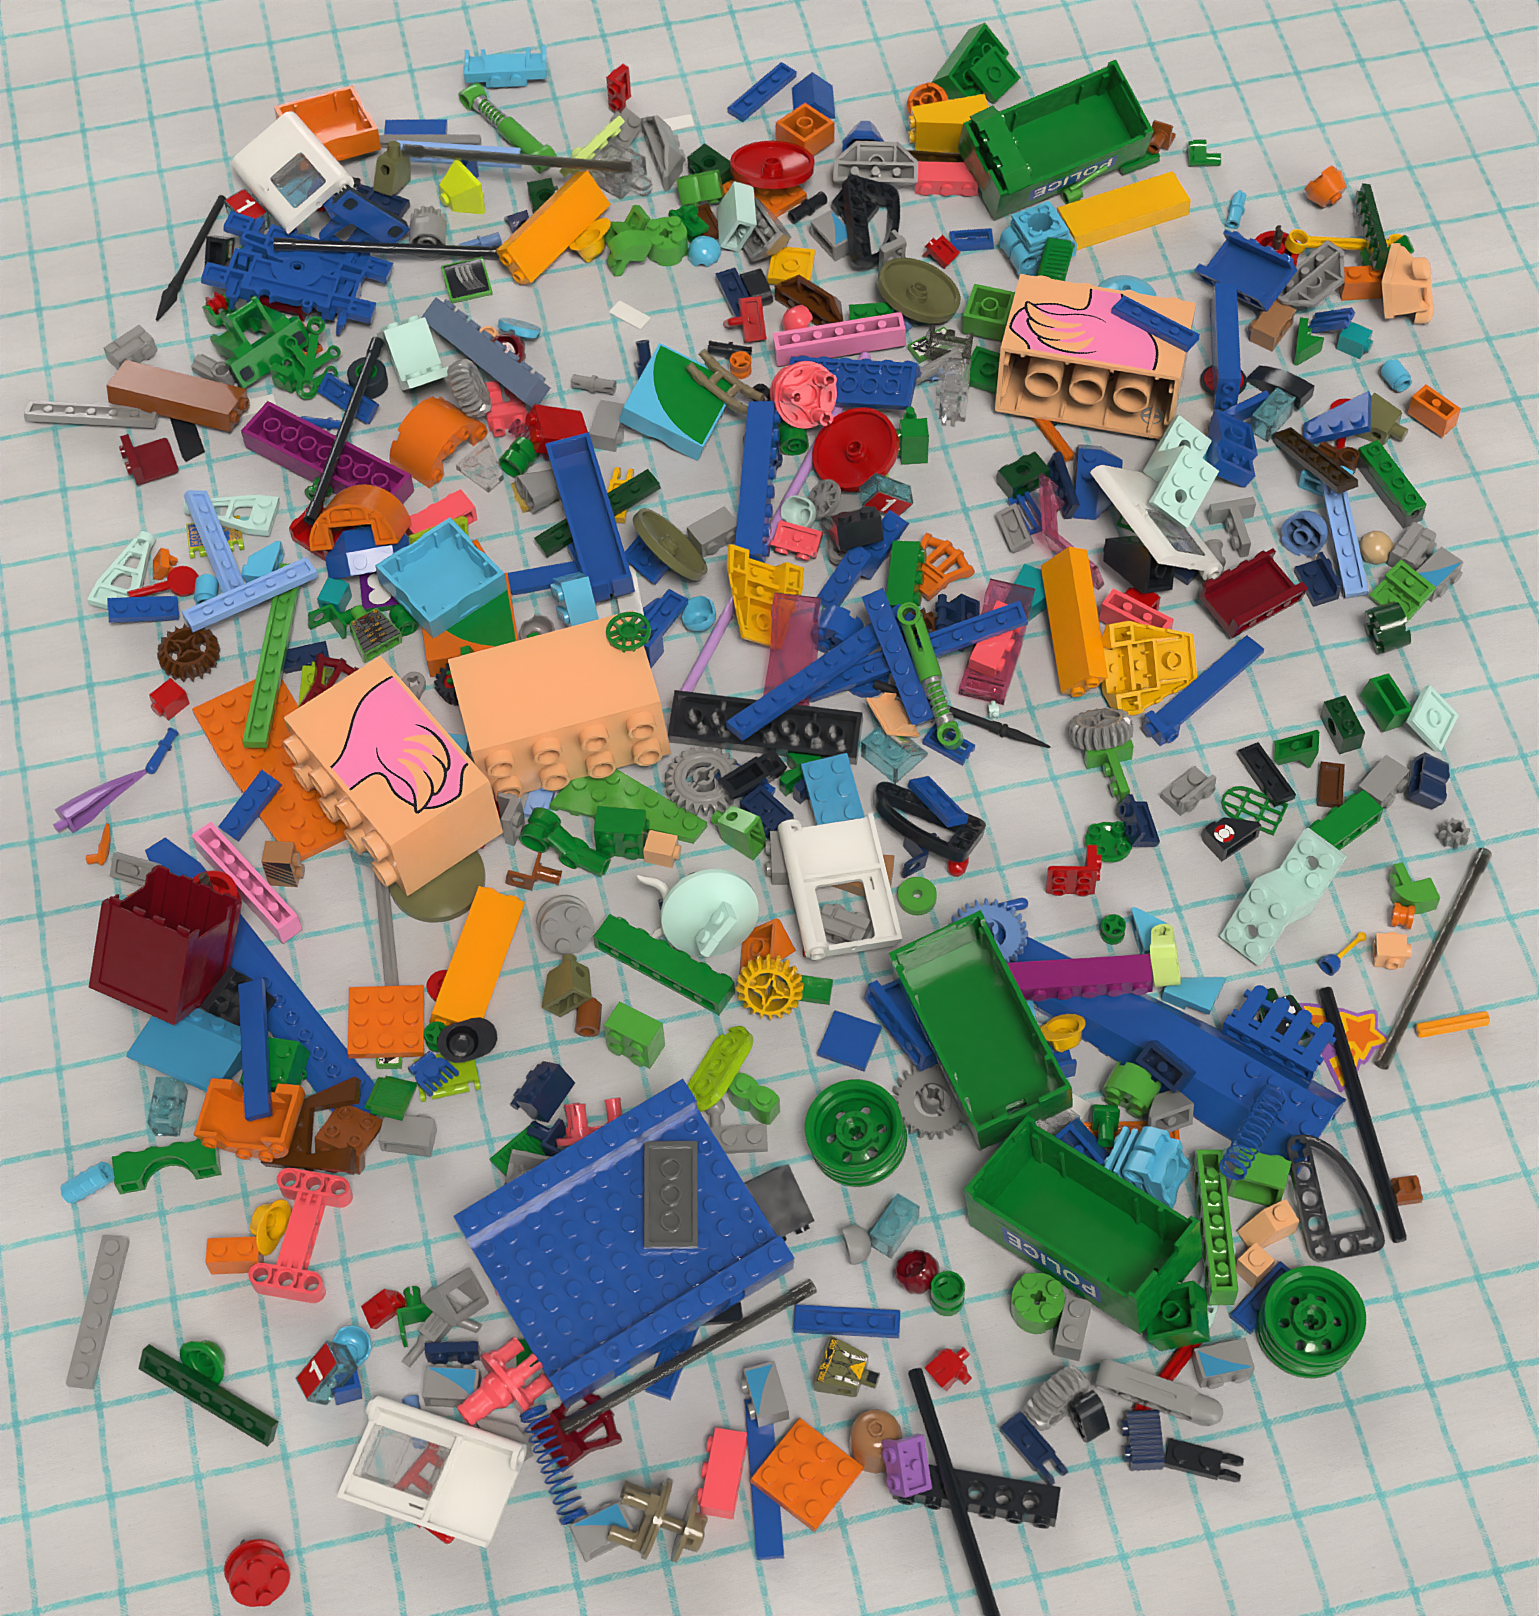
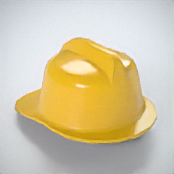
M601 218L592 222L569 245L570 249L577 250L585 262L592 261L605 249L604 234L610 228V219Z
M1063 1014L1052 1018L1045 1025L1041 1026L1040 1029L1046 1041L1057 1052H1064L1079 1045L1082 1038V1030L1086 1023L1085 1019L1077 1014Z
M279 1199L273 1203L262 1204L255 1209L252 1215L249 1229L256 1236V1244L261 1255H270L287 1230L291 1216V1207L286 1200Z

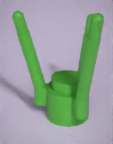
M1104 166L1077 184L1062 190L1061 195L1064 203L1069 204L1083 198L1081 187L1094 180L1096 176L1107 170L1108 167Z

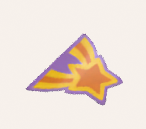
M1299 1003L1303 1010H1308L1312 1014L1311 1022L1313 1026L1319 1028L1322 1023L1327 1022L1322 1005ZM1338 1008L1358 1072L1361 1063L1365 1065L1375 1049L1390 1046L1392 1041L1378 1029V1012L1376 1010L1355 1013L1347 1009ZM1327 1044L1321 1055L1338 1091L1342 1093L1347 1086L1334 1044L1333 1046Z

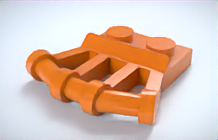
M925 533L921 541L923 549L926 550L929 545L936 547V549L927 556L926 563H922L924 583L920 585L919 592L925 599L930 601L942 589H946L950 582L960 578H969L975 573V570L966 561L964 552L960 549H955L949 540L944 541L932 537L930 533ZM943 554H948L949 557L937 568L932 565ZM958 563L959 569L944 574L952 565Z

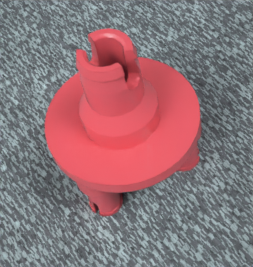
M621 1097L604 1100L606 1103L607 1123L622 1115ZM579 1102L564 1105L568 1127L565 1128L566 1137L556 1139L557 1146L572 1145L602 1127L588 1126L585 1103L580 1104Z
M513 1336L511 1340L497 1351L492 1350L489 1354L485 1352L480 1356V1360L488 1374L482 1378L480 1387L457 1407L459 1413L470 1426L488 1416L495 1409H503L510 1404L520 1413H523L530 1409L535 1399L552 1388V1385L543 1374H540L538 1378L525 1388L522 1387L525 1385V1380L543 1368L540 1361L529 1367L538 1359L533 1353L517 1367H511L510 1369L506 1367L507 1362L521 1351H524L523 1346L516 1337Z

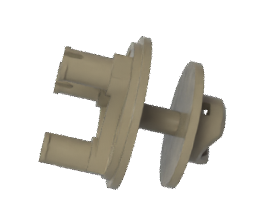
M671 1478L662 1481L659 1489L650 1486L647 1489L625 1480L620 1494V1498H623L621 1504L644 1511L639 1529H636L635 1532L612 1524L607 1540L638 1551L641 1554V1559L646 1560L661 1527L677 1533L671 1554V1561L676 1563L683 1548L693 1552H697L700 1549L704 1540V1528L708 1517L696 1512L699 1496L695 1494L691 1496L682 1520L665 1514L673 1485V1479Z

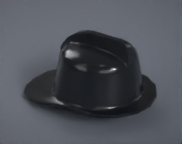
M480 1017L451 1024L445 1027L439 1034L437 1040L438 1050L441 1056L453 1063H462L483 1057L495 1047L497 1030L489 1020Z

